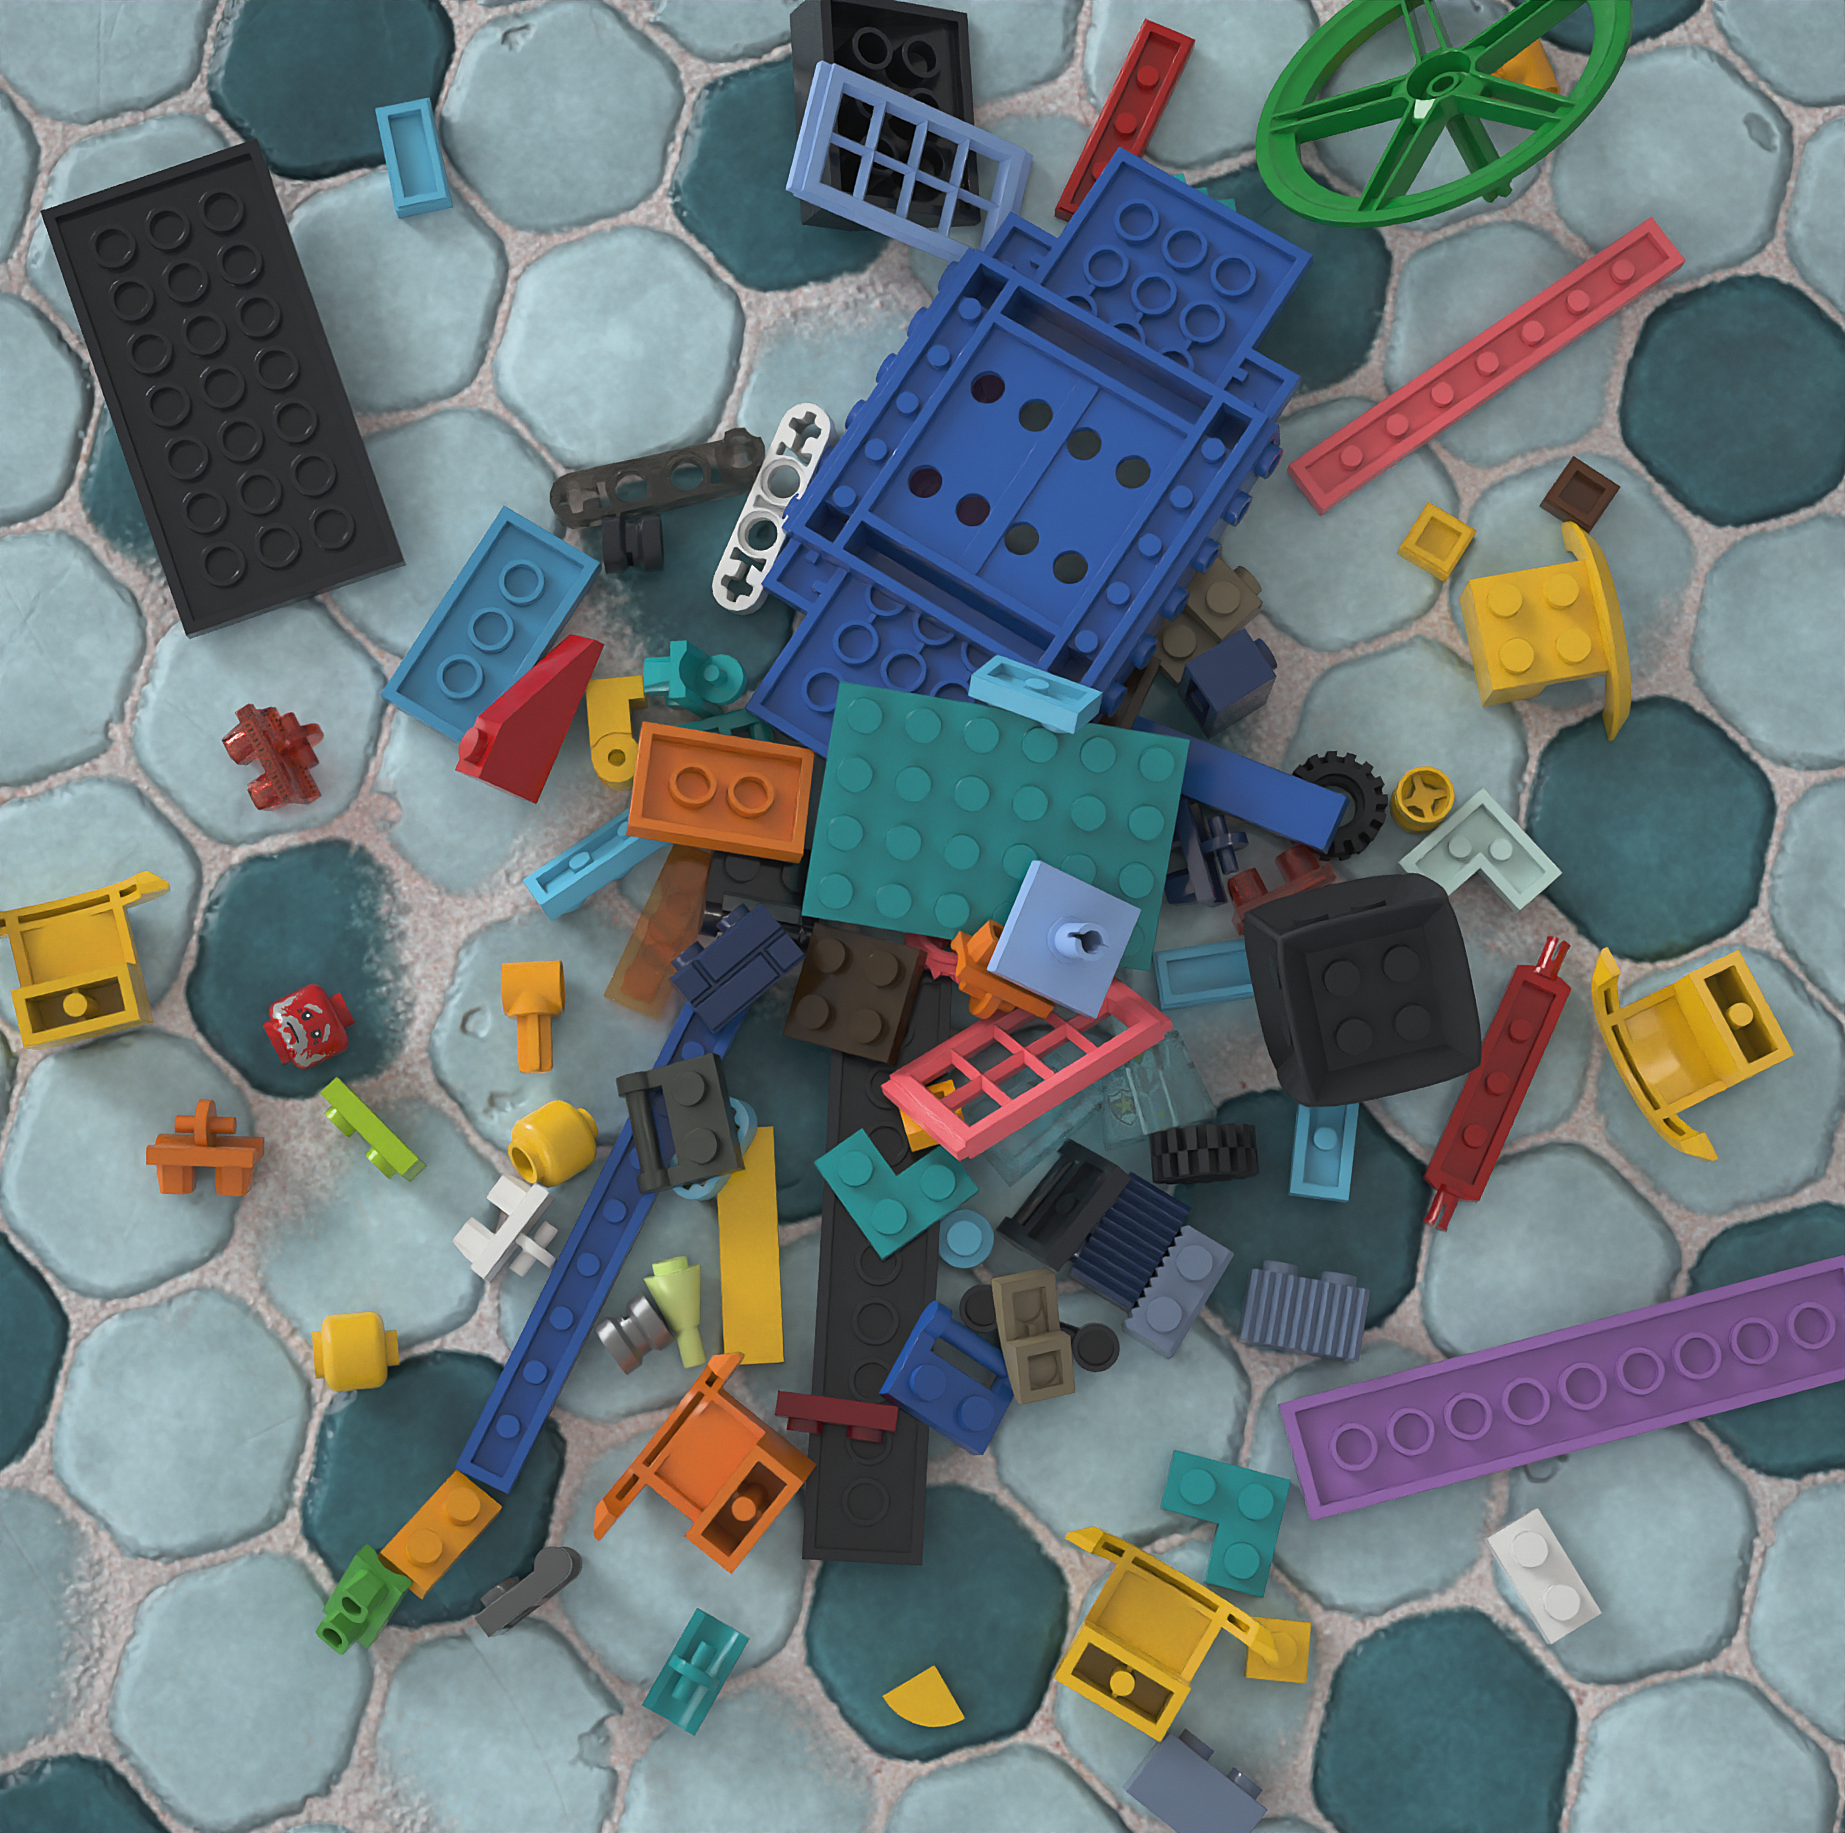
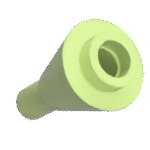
M686 1255L653 1263L654 1274L643 1278L671 1331H675L684 1368L706 1363L707 1360L698 1328L700 1324L701 1264L689 1265Z

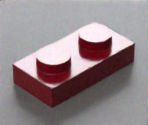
M778 1391L775 1409L777 1417L788 1419L786 1430L822 1435L823 1424L846 1426V1438L882 1443L883 1432L896 1433L899 1407L786 1391Z

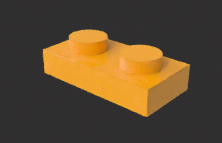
M456 1469L379 1553L378 1560L391 1572L408 1577L413 1582L409 1589L423 1600L498 1517L502 1506Z

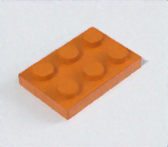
M643 721L639 735L626 836L800 864L804 851L815 752L807 748Z

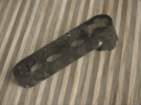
M745 427L733 428L725 432L723 440L571 472L559 477L553 483L550 490V505L556 519L563 526L571 529H585L602 525L603 517L621 516L624 520L747 494L751 492L766 458L765 445L761 437L751 435ZM745 453L747 460L752 462L744 468L732 466L735 464L734 456L737 454ZM715 458L722 483L713 484L712 470L707 459ZM682 464H693L702 470V481L692 490H680L671 482L673 471ZM627 476H638L647 483L648 489L641 500L627 503L616 495L618 482ZM605 482V491L611 507L602 508L600 497L585 500L583 502V511L579 513H573L569 505H561V503L569 500V491L579 489L583 497L600 495L597 483Z

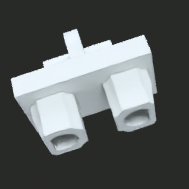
M504 1173L487 1196L489 1201L509 1215L501 1228L494 1234L471 1217L452 1241L462 1254L473 1263L470 1269L489 1283H492L519 1246L523 1250L509 1268L522 1278L537 1259L550 1269L558 1260L545 1250L559 1231L547 1221L542 1223L531 1239L527 1237L554 1202L555 1198L536 1182L531 1187L524 1181Z

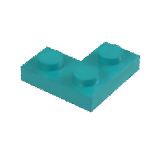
M863 1128L814 1162L818 1171L882 1261L979 1193L978 1187L960 1162L941 1145L896 1176Z
M1173 1450L1159 1509L1217 1524L1203 1583L1260 1598L1264 1597L1291 1480Z

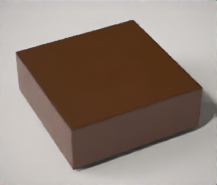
M1573 456L1539 507L1562 522L1572 521L1589 534L1621 486Z

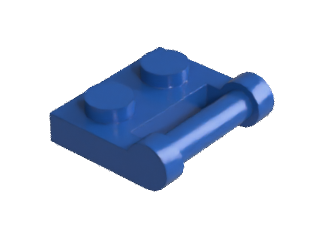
M935 1300L925 1308L879 1394L970 1454L983 1455L1014 1397L1003 1351L953 1319L952 1310ZM939 1337L994 1373L996 1377L990 1388H986L930 1351L936 1339Z

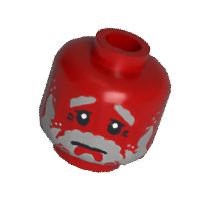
M313 983L274 1001L269 1007L268 1015L270 1020L262 1025L283 1066L292 1062L299 1070H309L347 1050L349 1038L345 1028L355 1024L340 992L329 997L323 987Z

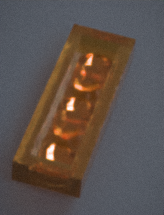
M673 844L603 995L606 1000L659 1022L674 989L668 980L678 972L670 962L691 946L699 935L698 923L707 880L710 853L693 846Z

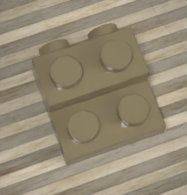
M1217 556L1215 562L1205 574L1197 571L1186 588L1190 592V597L1178 618L1174 622L1166 619L1157 632L1155 638L1159 640V644L1153 657L1162 660L1159 671L1175 688L1179 687L1185 664L1242 630L1259 614L1263 601L1257 595L1262 591V588L1256 578L1244 567L1238 566L1235 570H1232Z

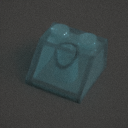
M1057 1052L1045 1061L1042 1058L1040 1059L1055 1073L1070 1065ZM1026 1067L1012 1076L1017 1085L1006 1094L1012 1099H1016L1045 1080L1030 1067ZM1091 1084L981 1154L1011 1188L1061 1146L1067 1138H1070L1099 1114L1105 1097ZM987 1095L967 1113L968 1117L973 1121L969 1125H974L1002 1106Z

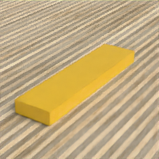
M768 1126L757 1127L755 1137L743 1155L745 1170L732 1173L723 1189L717 1193L724 1354L742 1352L745 1357L739 1366L785 1363L774 1127Z

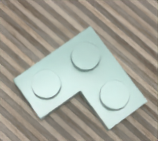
M1484 788L1476 793L1395 866L1402 875L1419 873L1437 882L1445 889L1448 897L1477 872L1516 915L1562 874L1559 868Z

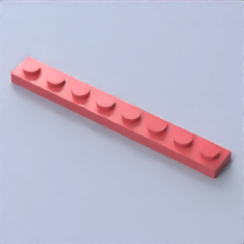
M1650 217L1289 464L1287 473L1321 516L1677 272L1686 260L1655 220Z

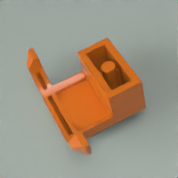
M742 1352L719 1354L711 1358L701 1375L667 1420L596 1506L594 1538L600 1541L643 1488L648 1485L694 1522L684 1535L690 1542L730 1574L742 1562L817 1466L815 1462L723 1389V1386L744 1359L745 1355Z

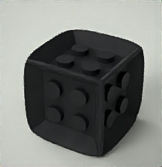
M1419 873L1372 876L1281 897L1261 904L1244 913V939L1248 967L1267 1050L1277 1071V1079L1281 1087L1302 1106H1340L1379 1099L1446 1082L1462 1076L1481 1065V1028L1463 936L1455 912L1449 902L1448 894L1437 882Z

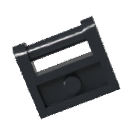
M804 849L800 864L711 850L698 923V934L716 938L718 932L722 933L716 924L732 912L723 910L724 895L799 909L798 924L776 921L806 955L814 924L819 923V918L801 915L812 850Z
M1067 1138L1057 1150V1154L1060 1156L1015 1215L1012 1218L1006 1216L995 1229L1012 1246L1028 1253L1056 1272H1059L1068 1259L1078 1252L1083 1240L1104 1213L1113 1207L1119 1194L1132 1179L1115 1163L1070 1138Z

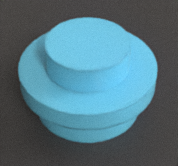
M962 1209L951 1212L941 1220L938 1254L947 1264L959 1269H970L979 1266L988 1258L993 1248L994 1234L990 1223L984 1216L973 1210Z

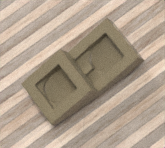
M1044 1267L992 1278L998 1332L1016 1402L1023 1405L1075 1393L1071 1337L1060 1330L1055 1272Z

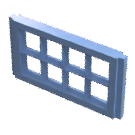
M820 61L816 65L786 190L794 193L793 196L933 256L950 263L953 261L959 263L968 248L974 251L976 249L949 238L957 199L959 198L988 211L979 250L984 251L1010 211L1019 216L1033 155L1027 153V149L835 63L831 65L825 61ZM843 93L874 106L865 146L833 132ZM885 112L917 125L907 164L876 151ZM928 131L958 144L949 183L919 170ZM830 143L862 156L853 196L821 182ZM969 149L1000 162L991 201L960 188ZM873 162L905 175L895 214L864 201ZM916 180L947 193L937 232L907 219Z

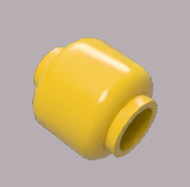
M562 1100L550 1101L515 1123L511 1132L512 1142L508 1145V1154L514 1168L527 1182H537L545 1187L559 1186L590 1167L597 1154L595 1139L598 1137V1128L592 1116L585 1109H576L571 1104Z
M367 1311L330 1315L323 1320L321 1331H312L315 1379L325 1378L326 1385L332 1391L342 1392L379 1388L386 1382L387 1366L399 1365L397 1330L385 1331L383 1319L377 1312Z

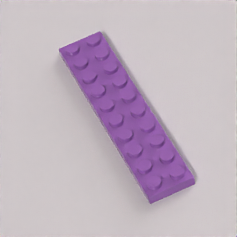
M1845 1255L1280 1403L1278 1407L1309 1520L1314 1521L1845 1380Z

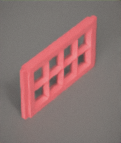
M1114 976L1096 1019L1087 1018L1079 1014L1066 1022L1052 1010L1045 1020L1055 1029L1027 1047H1024L1009 1034L1038 1016L1015 1006L1011 1013L997 1009L989 1018L977 1021L890 1074L891 1080L882 1084L881 1088L883 1094L958 1161L965 1157L971 1160L1165 1039L1164 1034L1173 1029V1025L1169 1017ZM1111 1015L1129 1028L1100 1047L1081 1034ZM997 1041L1014 1054L984 1073L967 1061ZM1068 1041H1072L1087 1054L1058 1073H1055L1040 1060ZM955 1067L971 1080L942 1099H939L925 1087V1085ZM1026 1067H1030L1045 1080L1016 1099H1012L997 1086ZM984 1093H987L1002 1106L972 1126L955 1113V1111Z

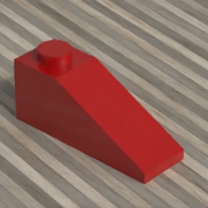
M569 634L477 717L474 726L464 734L458 750L460 759L455 771L513 797L537 804L605 644L594 639Z

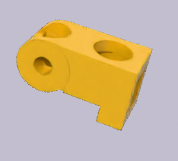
M643 675L589 680L585 689L591 760L600 781L612 790L624 791L631 789L633 786L638 750L634 734L633 709L648 708L647 693L644 692Z

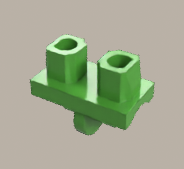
M368 1544L353 1558L322 1610L327 1616L321 1621L315 1631L319 1638L341 1655L356 1641L368 1650L379 1638L413 1583L405 1575L396 1574L386 1569L378 1560L379 1555Z

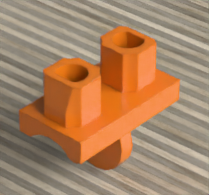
M990 919L973 936L959 931L950 944L951 949L958 954L955 974L956 978L960 979L959 990L970 995V1013L985 1020L997 1008L1011 1013L1015 1006L1045 1020L1054 1009L1053 1001L987 971L1005 926Z
M200 1099L197 1103L195 1116L176 1115L174 1127L176 1133H194V1135L159 1134L155 1145H148L146 1147V1165H157V1177L160 1193L162 1194L192 1193L196 1189V1166L215 1167L216 1194L221 1196H245L252 1187L255 1165L264 1155V1137L216 1136V1134H235L237 1127L236 1117H218L214 1100Z

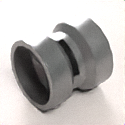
M642 1292L627 1302V1316L606 1317L593 1327L626 1375L640 1367L643 1362V1356L650 1351H662L676 1341Z

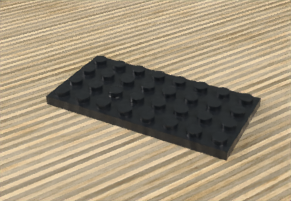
M257 138L40 211L183 629L189 639L406 565Z

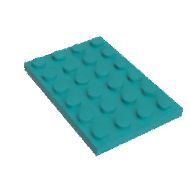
M839 681L801 915L951 940L955 938L959 931L973 936L990 919L1005 926L1032 861H1042L1141 909L1118 967L1150 972L1190 740L1090 722L1075 734L1056 733L1044 728L1039 721L1003 708Z

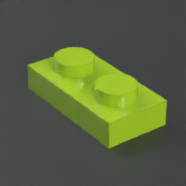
M338 1077L320 1092L332 1105L324 1113L327 1118L348 1138L358 1131L372 1146L365 1156L388 1179H391L398 1172L402 1177L411 1182L427 1166Z

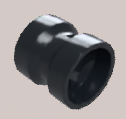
M660 514L643 515L638 521H625L621 516L602 518V545L606 574L624 573L629 566L641 567L646 572L664 570V544Z

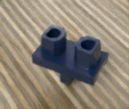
M1186 798L1179 800L1171 852L1182 849L1187 868L1166 875L1165 895L1168 903L1176 907L1199 903L1214 908L1228 903L1215 857H1218L1223 875L1236 873L1240 870L1234 852L1247 847L1249 842L1246 832H1228L1224 815L1215 816L1207 820L1212 839H1210L1200 804H1189Z

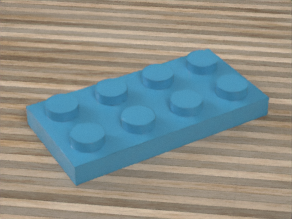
M503 506L380 694L382 699L457 745H460L464 734L474 726L477 717L548 654L601 572V563L508 507Z

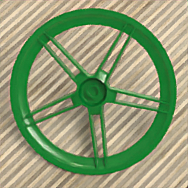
M1353 0L1338 11L1306 41L1282 71L1270 91L1259 119L1255 142L1256 161L1260 175L1270 193L1287 210L1303 219L1339 228H1374L1403 224L1443 213L1481 196L1489 203H1493L1498 196L1506 198L1512 192L1510 186L1512 179L1532 167L1567 139L1595 109L1614 82L1624 63L1631 43L1634 24L1632 0H1526L1465 45L1453 48L1435 0ZM1584 3L1588 4L1592 10L1595 25L1592 52L1583 74L1568 97L1491 76V74ZM1423 4L1440 45V48L1428 54L1426 53L1414 10ZM1404 15L1416 58L1415 66L1407 74L1314 102L1331 75L1358 47L1382 28ZM1402 118L1360 198L1332 192L1319 185L1305 172L1301 160V144ZM1480 118L1535 132L1507 154L1499 157ZM1446 126L1470 174L1431 190L1406 195Z

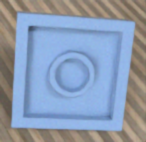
M1032 861L987 967V971L1084 1017L1096 1019L1141 909L1042 861Z

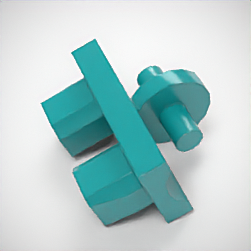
M687 640L670 641V656L645 658L644 692L652 697L664 696L666 706L673 710L687 709L701 719L724 714L721 706L734 703L746 689V670L739 661L729 655L718 654L710 656Z
M697 1608L642 1706L695 1736L750 1638Z

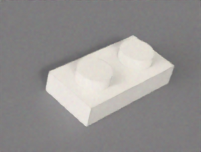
M1533 1508L1484 1538L1547 1644H1553L1602 1614L1538 1508Z

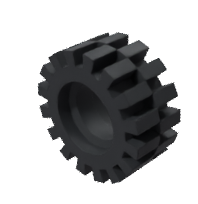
M1327 751L1324 757L1319 758L1318 754L1309 757L1304 765L1299 764L1292 773L1295 777L1321 787L1337 786L1343 788L1352 796L1355 803L1354 818L1348 824L1338 828L1327 854L1300 844L1303 847L1301 853L1308 857L1315 853L1320 855L1319 861L1330 862L1332 857H1339V861L1350 859L1352 854L1357 852L1359 855L1368 847L1384 824L1387 815L1385 814V809L1388 805V794L1383 795L1382 792L1385 784L1381 776L1376 778L1373 776L1371 771L1374 767L1365 761L1361 765L1355 761L1357 755L1347 752L1345 757L1337 756V751ZM1289 840L1292 843V845L1296 843L1292 840Z
M1235 1123L1222 1125L1206 1124L1205 1126L1193 1125L1185 1126V1128H1170L1167 1131H1156L1149 1134L1152 1179L1155 1184L1166 1183V1185L1182 1183L1184 1185L1199 1182L1231 1181L1232 1179H1244L1259 1174L1254 1125L1243 1123L1237 1125Z

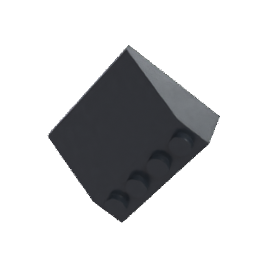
M805 0L790 14L797 142L816 65L820 61H825L831 65L834 63L975 126L967 13L897 0ZM843 93L833 132L865 146L874 106ZM885 112L876 151L907 164L917 125ZM928 131L919 170L949 183L958 144ZM830 143L821 182L853 196L862 156ZM969 149L960 188L979 196L977 154ZM873 162L864 201L895 214L905 175ZM916 180L907 219L926 228H938L947 193ZM958 198L951 227L976 226L981 222L980 208ZM800 199L802 225L851 232L873 231V229Z

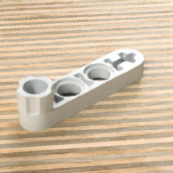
M797 404L789 409L782 418L715 572L712 583L713 595L721 606L733 614H752L761 608L769 594L764 591L761 583L789 542L787 535L784 534L781 528L788 515L785 519H782V516L794 495L784 499L774 496L771 490L772 478L781 469L790 468L796 470L800 476V486L795 494H799L796 498L800 500L817 475V468L826 448L829 446L835 448L841 439L836 433L835 421L816 404ZM815 424L821 430V435L818 439L809 437L802 448L801 435L809 425ZM789 448L800 459L809 463V465L805 467L794 457L783 455L785 449ZM759 521H772L777 527L778 535L776 542L767 550L758 551L752 549L748 540L749 531L752 526ZM743 552L756 562L766 563L762 572L753 565L749 570L746 582L753 587L750 596L740 595L736 602H732L734 593L727 589L728 583L731 579L740 581L748 567L743 561L738 560L740 553Z

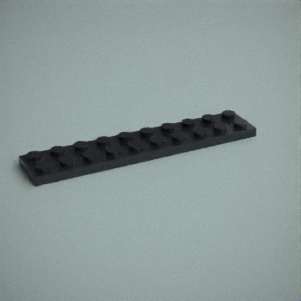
M923 971L896 1066L831 1050L826 1153L863 1128L897 1176L940 1146V1144L912 1152L899 1107L883 1094L881 1085L891 1080L890 1074L950 1038L953 983L950 976L941 975L934 980L931 971ZM948 1072L928 1083L925 1087L947 1081ZM824 1179L811 1395L898 1407L881 1396L879 1392L922 1312L931 1302L936 1300L940 1221L882 1261ZM899 1407L896 1433L883 1432L882 1443L846 1438V1426L823 1424L822 1435L809 1433L808 1458L815 1462L817 1466L806 1479L802 1559L922 1566L929 1426Z

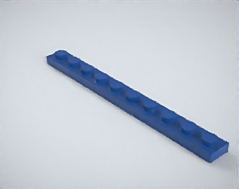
M685 1002L652 1069L710 1053L719 1054L723 1064L752 1003L715 1034H712ZM663 1089L650 1092L649 1098L664 1168L667 1169L676 1150ZM629 1117L455 1466V1469L511 1495L659 1194L640 1195L636 1176L641 1174Z

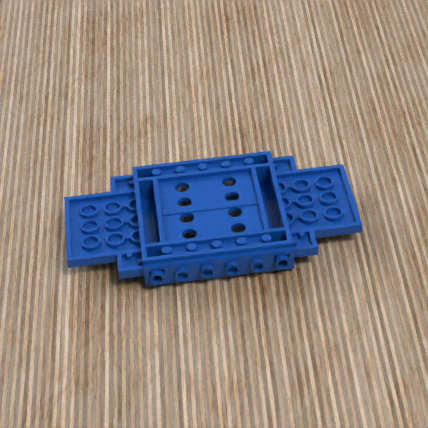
M1120 146L1058 238L1010 211L984 251L979 249L974 251L968 248L959 263L953 261L947 266L938 283L939 293L928 309L922 307L914 315L907 330L908 339L898 354L891 353L883 361L876 376V383L878 384L866 401L861 399L853 406L845 422V433L835 448L833 446L826 448L820 459L817 475L800 500L796 498L799 496L797 493L786 506L782 519H785L787 515L788 518L781 528L784 534L787 535L789 542L761 585L764 591L804 614L805 618L745 706L747 713L801 747L815 752L814 755L826 761L839 681L988 705L984 701L968 696L971 675L993 657L1000 655L1103 692L1099 713L1089 722L1098 724L1103 715L1111 718L1119 709L1127 694L1128 688L1123 686L1133 669L1137 667L1142 670L1154 655L1159 644V640L1155 636L1165 620L1168 619L1174 622L1186 606L1190 597V592L1186 588L1197 571L1205 574L1215 562L1221 549V544L1217 541L1227 525L1230 524L1236 527L1241 522L1252 502V496L1248 493L1259 477L1268 479L1282 457L1283 449L1279 447L1280 430L1276 422L1301 385V376L1256 350L1311 268L1313 254ZM994 375L999 377L1005 384L1003 395L996 402L989 404L977 401L972 395L974 383L982 376ZM1033 403L1045 404L1053 412V419L1048 427L1038 432L1029 431L1020 423L1021 412L1025 407ZM1081 431L1095 433L1102 442L1098 454L1088 460L1077 459L1068 451L1070 439ZM1130 459H1138L1145 462L1150 468L1148 481L1138 488H1127L1121 485L1116 478V474L1122 463ZM922 469L935 470L942 477L940 490L928 498L914 495L909 488L912 476ZM980 497L988 502L990 514L984 523L978 526H967L960 522L957 517V510L960 504L967 498ZM1021 525L1032 527L1039 535L1036 548L1025 555L1014 554L1005 545V539L1009 531ZM1067 554L1081 556L1088 565L1084 578L1074 584L1063 583L1054 575L1056 562Z

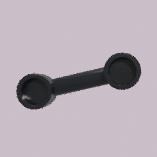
M982 1283L971 1287L965 1292L960 1301L959 1312L961 1319L973 1331L986 1333L998 1328L992 1284ZM1059 1321L1060 1330L1070 1335L1074 1359L1083 1369L1090 1372H1102L1109 1369L1116 1362L1120 1352V1345L1117 1335L1110 1327L1103 1323L1092 1322L1079 1328Z

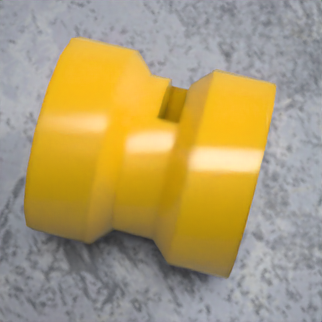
M1430 766L1416 767L1408 771L1394 789L1389 802L1390 815L1395 824L1405 832L1415 835L1427 834L1436 829L1451 810L1455 799L1454 786L1449 777L1441 770Z

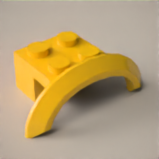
M1567 521L1561 525L1566 552L1572 551L1579 561L1470 579L1459 597L1482 707L1536 698L1547 685L1605 675V706L1602 716L1607 739L1611 741L1615 739L1627 720L1631 706V672L1624 624L1614 581L1601 547L1596 539L1572 521Z
M149 871L136 873L124 881L94 891L0 912V939L9 938L21 987L10 990L24 1048L41 1051L154 1022L127 909L167 894L171 889L170 884L166 880Z
M1609 948L1602 949L1597 956L1591 982L1593 1008L1606 1047L1622 1080L1651 1126L1673 1148L1704 1162L1719 1159L1706 1133L1693 1130L1676 1114L1795 1055L1743 956L1738 949L1688 973L1675 983L1620 1008L1617 983L1621 971Z
M1096 1526L1066 1534L1065 1539L1090 1554L1098 1555L1116 1565L1055 1669V1680L1161 1743L1191 1690V1680L1222 1627L1244 1642L1250 1649L1277 1664L1279 1655L1271 1631L1212 1590L1128 1541Z

